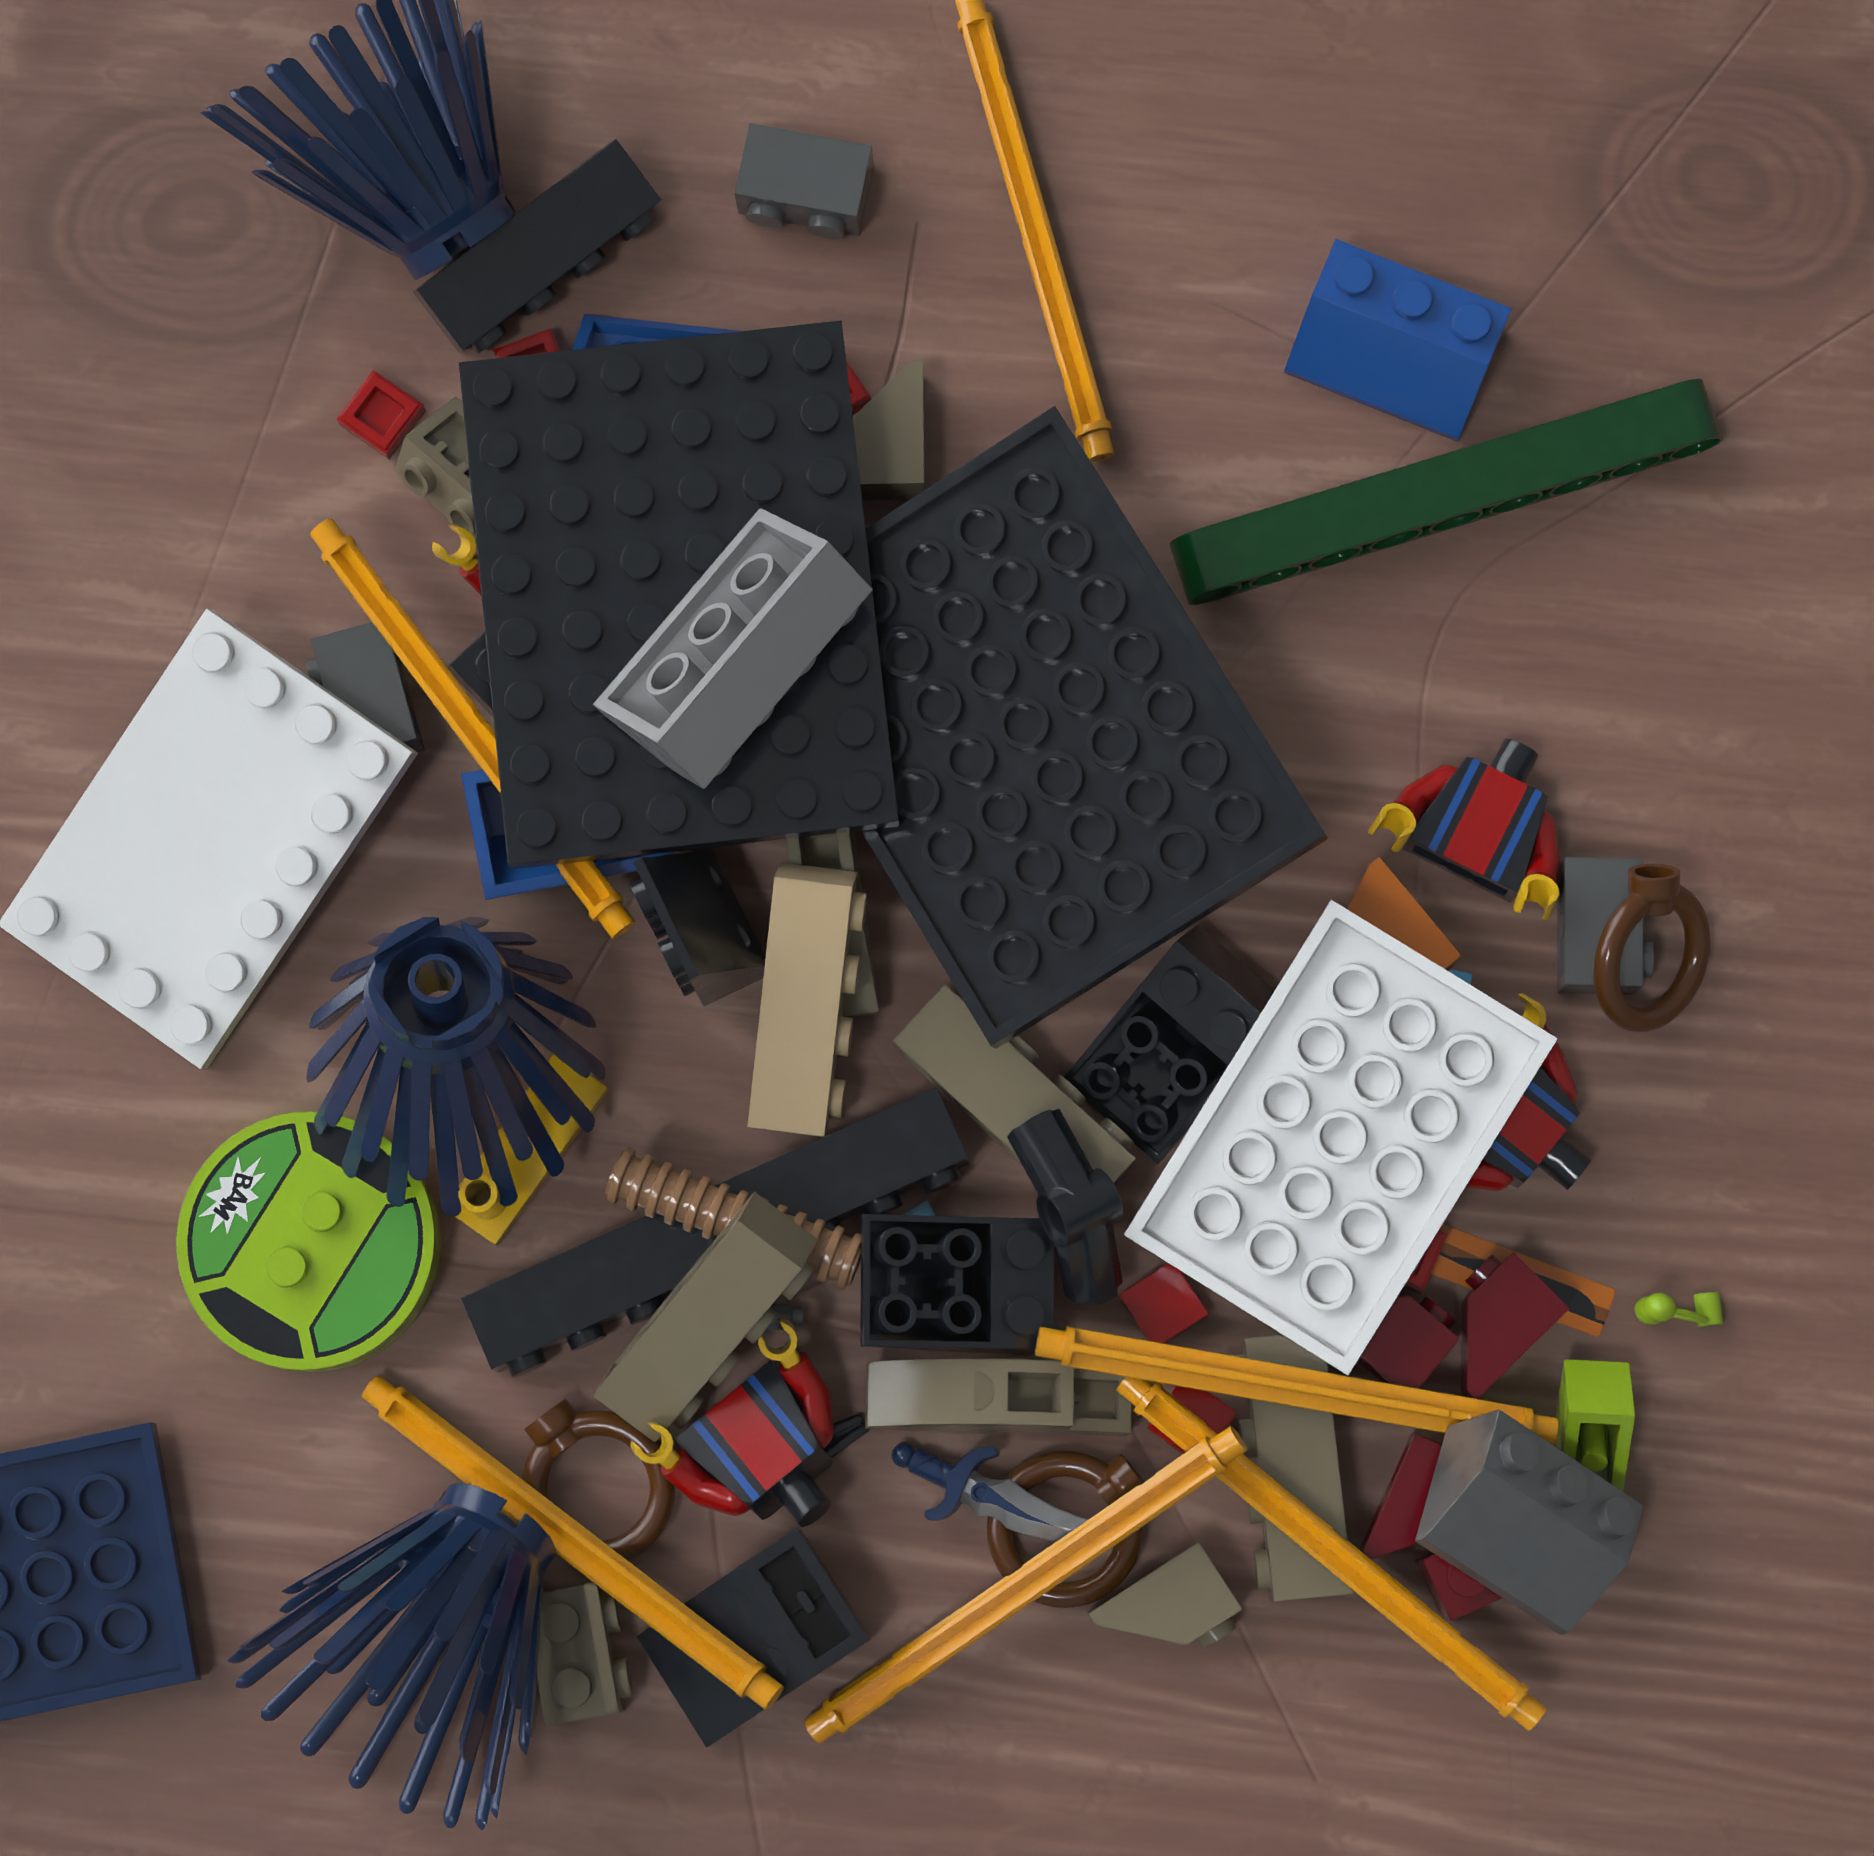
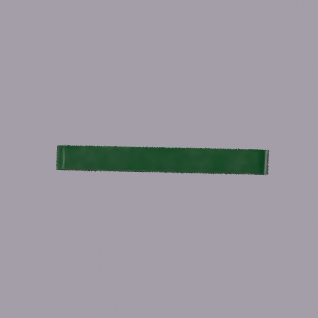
M1692 379L1202 527L1175 538L1169 545L1189 605H1200L1693 456L1713 448L1722 442L1723 438L1703 380Z

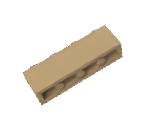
M781 863L774 876L747 1127L824 1137L830 1117H842L846 1080L835 1078L837 1055H849L853 1029V1018L842 1017L844 993H856L860 967V956L849 955L851 931H863L867 905V893L856 892L858 872Z

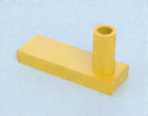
M553 1054L548 1062L593 1114L610 1090L590 1075L588 1078L579 1076ZM529 1087L526 1094L562 1157L582 1129L571 1116L566 1124L560 1125ZM502 1126L498 1130V1134L518 1195L516 1202L509 1206L500 1204L499 1189L496 1183L492 1181L483 1152L480 1155L483 1174L476 1180H469L465 1177L460 1183L458 1195L461 1202V1213L455 1216L497 1247L550 1175L534 1146L530 1158L524 1161L516 1158Z

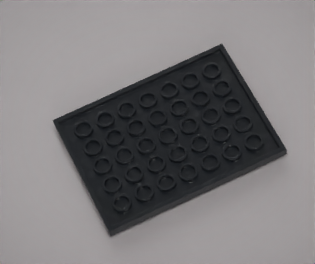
M842 320L458 362L507 861L510 870L898 827L899 821L872 591L859 605L853 619L837 631L816 656V660L809 671L794 682L774 706L770 717L763 724L756 727L732 756L728 767L721 774L715 776L705 789L671 770L593 705L760 508L827 540L872 588Z
M1053 406L865 529L899 826L862 830V833L991 1047L997 1049L1329 839L1056 406Z

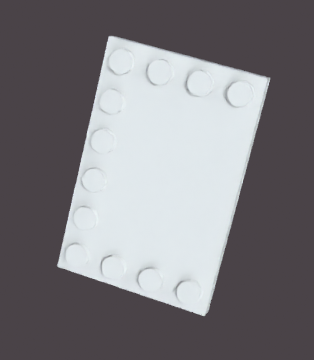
M206 609L0 920V927L199 1069H206L210 1066L418 752L214 610Z
M1331 900L1124 1235L1346 1375H1349L1558 1038Z

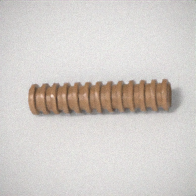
M627 1147L624 1152L619 1154L605 1191L607 1202L616 1204L620 1199L626 1202V1209L635 1211L639 1206L645 1209V1216L654 1218L657 1214L663 1215L664 1223L668 1225H674L676 1221L684 1223V1231L691 1233L695 1228L703 1230L702 1237L708 1240L712 1239L714 1235L718 1236L750 1197V1192L741 1190L738 1195L731 1193V1185L722 1183L719 1188L711 1185L712 1178L703 1176L700 1181L692 1178L693 1171L683 1169L681 1173L673 1171L674 1164L670 1162H664L662 1166L655 1164L654 1156L647 1154L643 1159L636 1157V1150ZM778 1205V1210L817 1239L806 1260V1263L814 1268L812 1272L817 1273V1281L825 1283L828 1278L837 1281L836 1288L841 1290L846 1289L847 1285L850 1286L861 1261V1234L856 1233L853 1238L846 1236L845 1228L841 1226H836L833 1231L826 1228L825 1220L817 1219L814 1224L806 1221V1213L799 1211L796 1216L787 1214V1206Z

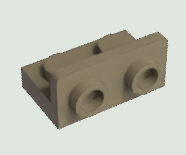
M455 396L405 436L395 470L410 491L418 496H423L447 517L450 525H457L466 529L476 540L463 403Z
M594 1582L543 1592L537 1681L545 1726L624 1712L623 1698L633 1697L632 1680L627 1658L616 1659L611 1634L622 1631L618 1601L609 1594H605L604 1590Z

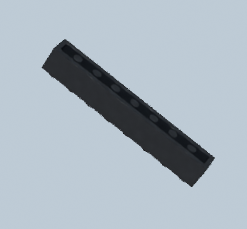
M936 1087L715 1185V1187L719 1188L722 1183L731 1185L730 1192L737 1195L741 1190L750 1192V1196L755 1191L761 1197L768 1199L769 1203L776 1208L780 1204L787 1206V1214L796 1216L801 1211L807 1214L806 1221L815 1224L817 1219L825 1220L826 1228L834 1231L836 1226L842 1227L840 1221L863 1211L865 1214L885 1215L901 1207L903 1203L899 1195L923 1185L926 1193L930 1194L962 1179L958 1169L969 1165V1160ZM657 1214L654 1218L645 1216L462 1297L461 1300L491 1370L500 1373L508 1369L511 1377L515 1378L547 1364L548 1361L544 1353L565 1343L569 1344L571 1351H576L607 1337L604 1326L627 1316L631 1325L648 1320L717 1236L714 1235L712 1239L708 1240L702 1237L703 1230L695 1228L690 1233L683 1230L684 1223L676 1221L674 1225H668L664 1223L663 1215Z

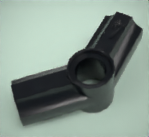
M1049 1109L1031 1117L1025 1123L1014 1128L1007 1138L1038 1193L1036 1199L1037 1212L1044 1230L1056 1244L1065 1296L1076 1305L1082 1303L1100 1305L1117 1297V1289L1123 1283L1113 1224L1121 1221L1123 1217L1121 1198L1110 1177L1099 1168L1092 1169L1061 1110Z

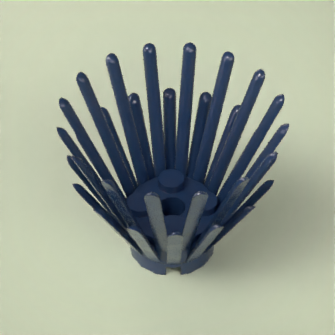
M376 0L375 7L395 55L368 4H359L356 7L355 16L389 85L385 82H378L343 26L336 25L330 29L328 36L330 42L320 33L312 35L309 40L311 49L354 108L350 116L338 108L296 59L285 58L281 61L280 65L269 64L265 69L266 75L338 151L321 137H311L257 88L246 85L229 92L230 97L325 178L229 107L215 104L206 108L208 111L200 113L267 159L265 164L270 169L294 185L267 170L251 171L255 176L383 251L400 258L414 280H417L453 259L451 256L467 246L471 248L512 218L516 210L503 190L482 20L479 23L476 21L472 25L471 30L464 36L457 0H418L422 16L416 0H399L419 56L416 58L392 0Z
M423 917L398 927L393 933H382L367 942L370 946L378 947L376 952L342 965L330 979L332 982H339L357 975L349 983V987L314 1012L309 1025L310 1029L318 1028V1030H325L329 1028L356 1003L359 1002V1004L311 1059L307 1069V1082L316 1080L365 1022L366 1024L314 1118V1126L316 1132L321 1135L327 1130L329 1125L334 1127L340 1121L377 1051L342 1161V1169L346 1176L354 1178L358 1173L362 1157L369 1162H373L377 1158L399 1078L386 1195L388 1202L393 1206L401 1207L404 1205L408 1169L410 1176L415 1180L422 1181L428 1176L430 1100L441 1207L445 1215L453 1217L461 1213L454 1130L464 1176L469 1180H476L483 1174L475 1132L476 1127L492 1181L496 1183L499 1189L500 1204L509 1206L515 1203L518 1198L487 1095L516 1158L520 1161L527 1160L531 1157L534 1146L545 1168L552 1177L558 1176L563 1171L564 1161L510 1063L557 1123L564 1125L571 1116L585 1132L589 1133L594 1128V1115L518 1027L520 1026L579 1076L588 1078L591 1074L596 1079H605V1067L600 1060L517 995L519 994L581 1026L596 1028L595 1020L587 1010L512 971L515 970L559 985L573 979L571 972L565 966L522 955L521 952L523 950L513 947L531 946L537 942L535 938L526 933L480 932L477 928L485 926L489 919L480 917H468L447 925H440L439 917ZM436 991H449L440 997H429L431 993Z
M463 1483L451 1484L432 1508L417 1514L284 1589L282 1592L286 1594L304 1591L281 1606L280 1612L287 1613L286 1615L240 1646L241 1649L234 1653L228 1659V1662L233 1664L241 1663L269 1644L273 1650L244 1672L235 1684L237 1688L241 1689L254 1685L306 1642L314 1638L399 1572L315 1652L314 1658L264 1706L261 1711V1717L264 1721L277 1719L325 1671L330 1674H337L343 1671L393 1618L411 1602L307 1734L300 1746L303 1755H315L368 1688H370L367 1694L368 1703L372 1706L382 1705L416 1658L350 1772V1785L356 1789L364 1787L447 1643L451 1640L414 1721L416 1731L420 1734H425V1737L399 1798L401 1812L409 1814L417 1806L483 1643L478 1660V1674L459 1738L460 1755L443 1812L444 1824L447 1828H453L460 1816L510 1636L475 1813L477 1827L483 1830L487 1824L490 1809L496 1819L498 1816L516 1708L518 1710L521 1709L518 1741L520 1749L525 1755L528 1752L530 1736L532 1737L543 1577L557 1550L551 1537L528 1514L525 1513L517 1525L510 1518L500 1513L507 1500L488 1490Z

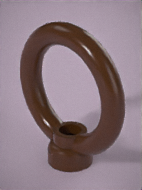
M1656 863L1640 864L1628 869V892L1630 895L1619 904L1608 919L1601 933L1594 959V988L1603 1012L1614 1024L1632 1032L1653 1031L1665 1026L1678 1017L1697 993L1704 978L1710 954V927L1703 906L1691 891L1680 885V870L1678 868ZM1674 911L1682 922L1685 938L1684 953L1679 971L1671 986L1658 1000L1647 1006H1634L1623 995L1620 984V963L1625 944L1635 926L1644 916H1665Z
M565 1399L524 1429L535 1444L527 1457L522 1480L548 1499L547 1481L555 1459L579 1440L592 1436H604L619 1440L630 1448V1443L633 1441L645 1454L655 1453L659 1450L661 1442L659 1440L653 1442L615 1412L590 1410L576 1413L567 1399ZM641 1460L648 1474L650 1491L646 1509L639 1521L624 1534L612 1539L602 1540L627 1561L644 1552L658 1539L672 1513L675 1500V1486L661 1474L662 1465L660 1463L650 1464Z
M1053 1451L1037 1455L1017 1466L1004 1479H1011L1027 1492L1037 1484L1051 1478L1073 1477L1081 1479L1093 1485L1108 1506L1136 1486L1145 1483L1122 1453L1107 1464L1094 1456L1076 1451ZM988 1516L987 1540L989 1550L998 1571L1004 1578L1013 1574L1025 1563L1016 1549L1013 1531L1005 1528L1001 1521ZM1142 1527L1113 1546L1108 1559L1096 1572L1080 1580L1061 1582L1033 1602L1055 1608H1075L1094 1603L1113 1592L1126 1579L1136 1562L1142 1541Z

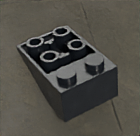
M714 850L643 857L633 862L641 879L629 885L657 940L667 935L669 936V938L658 942V946L684 996L696 992L703 1006H706L763 979L766 957Z
M1197 924L1172 945L1064 1078L1086 1098V1102L1102 1116L1115 1123L1130 1137L1134 1144L1159 1164L1193 1124L1271 998L1274 990Z
M861 1215L860 1347L968 1353L1035 1354L1039 1328L1054 1329V1242L1047 1235L1039 1218Z
M796 1528L684 1603L749 1655L766 1666L765 1672L784 1686L782 1693L775 1703L872 1640L800 1528ZM652 1627L637 1636L706 1748L764 1711L761 1706L748 1696L744 1698L739 1697L731 1688Z

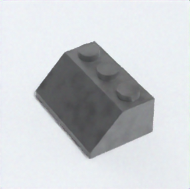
M1499 1409L1447 1426L1415 1541L1559 1635L1570 1633L1628 1565L1643 1505Z

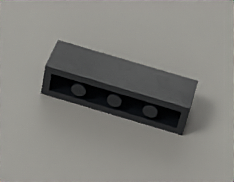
M615 139L412 292L458 352L465 350L471 345L479 354L508 332L501 323L505 318L520 307L529 316L556 296L557 293L550 284L570 270L578 279L606 258L600 246L618 233L621 234L625 241H628L650 225L655 218L649 209L660 202L661 198L618 140Z

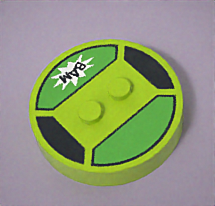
M312 1111L281 1114L258 1121L234 1134L220 1145L202 1165L188 1188L182 1204L176 1236L178 1267L184 1289L193 1308L209 1330L223 1343L249 1359L279 1369L306 1373L333 1371L358 1364L375 1356L396 1341L410 1327L423 1309L436 1279L441 1252V1230L438 1212L425 1180L413 1179L408 1169L404 1205L396 1207L387 1200L392 1142L383 1136L375 1161L369 1162L362 1157L358 1173L354 1178H349L342 1169V1161L355 1120L342 1116L334 1127L329 1125L327 1130L319 1135L314 1126V1118L317 1112Z

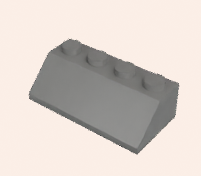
M760 508L593 705L667 767L705 789L715 776L721 774L728 767L732 756L756 727L763 724L770 717L774 706L794 682L809 671L816 660V656L837 631L853 619L859 605L873 589L827 540Z

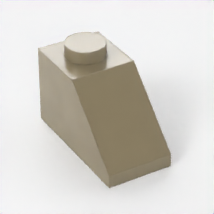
M910 361L853 417L862 500L912 499L925 490L923 361Z
M1197 1542L1089 1612L1088 1616L1094 1625L1178 1644L1188 1645L1198 1639L1205 1649L1237 1628L1230 1617L1242 1610L1201 1544Z

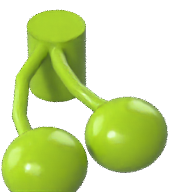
M1719 1292L1694 1294L1695 1312L1676 1308L1674 1300L1665 1293H1653L1642 1297L1636 1302L1634 1308L1638 1320L1647 1325H1656L1671 1318L1695 1322L1697 1327L1724 1324Z

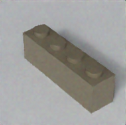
M946 985L938 991L893 1040L894 1049L1021 1166L1022 1164L1007 1136L1014 1128L1025 1123L1031 1117L1049 1109L1061 1110L1092 1169L1099 1168L1110 1177L1114 1185L1134 1166L1136 1158L1128 1152L1134 1142L1124 1131L1108 1118H1105L1100 1124L1096 1123L1080 1108L1085 1103L1086 1098L1060 1074L1050 1081L1033 1065L1039 1058V1055L1018 1035L997 1049L991 1047L960 994L956 995Z
M754 1191L611 1364L593 1396L653 1442H656L661 1435L647 1424L648 1422H656L666 1429L672 1423L681 1430L704 1400L698 1394V1391L707 1381L717 1387L738 1361L740 1355L734 1351L736 1346L743 1338H746L752 1344L755 1343L767 1329L777 1313L770 1306L779 1295L782 1294L791 1300L807 1281L814 1268L806 1263V1260L817 1239Z
M1284 1335L1245 1338L1242 1342L1243 1354L1233 1355L1328 1372L1326 1361ZM1248 1399L1250 1419L1239 1420L1240 1437L1247 1447V1451L1243 1454L1247 1458H1255V1464L1317 1514L1347 1541L1333 1413ZM1248 1504L1250 1524L1262 1523L1265 1545L1264 1550H1254L1258 1590L1269 1589L1271 1602L1353 1594V1590Z

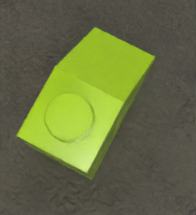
M1564 1359L1557 1402L1556 1418L1558 1419V1433L1555 1447L1623 1492L1635 1420L1630 1365L1627 1362Z

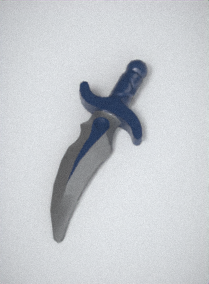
M906 1442L897 1444L892 1450L891 1456L895 1465L901 1468L908 1467L910 1473L946 1489L945 1498L942 1503L936 1508L928 1509L924 1512V1517L930 1521H940L949 1518L964 1503L973 1508L978 1517H994L1001 1521L1005 1528L1022 1535L1057 1542L1088 1520L1058 1509L1028 1493L1011 1479L993 1480L977 1473L980 1465L987 1460L999 1456L1000 1451L996 1447L988 1446L972 1450L957 1465L944 1459H939L938 1456L921 1448L915 1450L914 1446Z

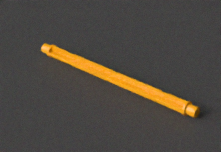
M955 0L960 17L957 27L960 34H963L974 76L978 83L983 107L1015 218L1019 225L1023 239L1022 242L1058 366L1060 367L1064 388L1076 426L1074 433L1077 440L1082 441L1085 453L1092 463L1104 461L1115 455L1109 435L1112 431V425L1105 415L1017 107L1007 80L1005 66L993 28L994 18L991 12L986 11L984 0Z
M333 518L319 523L311 531L310 536L323 552L321 555L323 562L331 566L501 793L495 730L487 723L478 711V707L399 602L394 599L385 587L384 582L357 548V542L353 536L345 535ZM593 861L556 865L561 875L588 909V916L593 922L599 921L612 939L620 937L635 925L636 921L622 904L624 897L620 892H616Z
M1069 1326L1066 1327L1065 1331L1040 1327L1037 1336L1035 1356L1060 1360V1365L1440 1433H1446L1447 1426L1500 1409L1552 1445L1555 1444L1558 1433L1557 1418L1534 1414L1532 1408Z
M377 1375L368 1383L362 1393V1398L379 1411L378 1417L390 1424L464 1483L488 1490L507 1500L501 1511L517 1524L525 1513L528 1514L551 1537L557 1550V1555L731 1688L739 1697L744 1698L748 1696L764 1710H768L782 1693L784 1686L765 1672L766 1666L763 1663L757 1661L413 1396L403 1386L396 1388L381 1375Z
M1125 1377L1116 1389L1118 1393L1135 1406L1133 1411L1138 1416L1141 1414L1185 1452L1199 1444V1441L1206 1436L1211 1440L1218 1435L1203 1420L1167 1392L1161 1383L1156 1382L1154 1384L1151 1381ZM1244 1454L1228 1463L1229 1469L1216 1476L1439 1662H1443L1454 1671L1456 1676L1499 1710L1498 1713L1502 1717L1506 1718L1509 1715L1527 1731H1530L1543 1717L1547 1708L1528 1693L1529 1686L1524 1682L1520 1683L1478 1647H1474L1461 1636L1460 1632L1352 1543L1342 1538L1329 1524Z
M1229 1426L1211 1440L1206 1436L1199 1441V1444L1158 1471L1155 1476L1142 1485L1136 1486L1030 1559L1013 1574L1001 1579L898 1650L891 1658L879 1666H875L835 1695L827 1697L822 1701V1708L804 1719L809 1734L819 1744L838 1731L844 1734L854 1724L891 1700L894 1695L904 1688L916 1683L1209 1480L1229 1469L1227 1464L1247 1451V1447L1240 1435L1232 1426Z

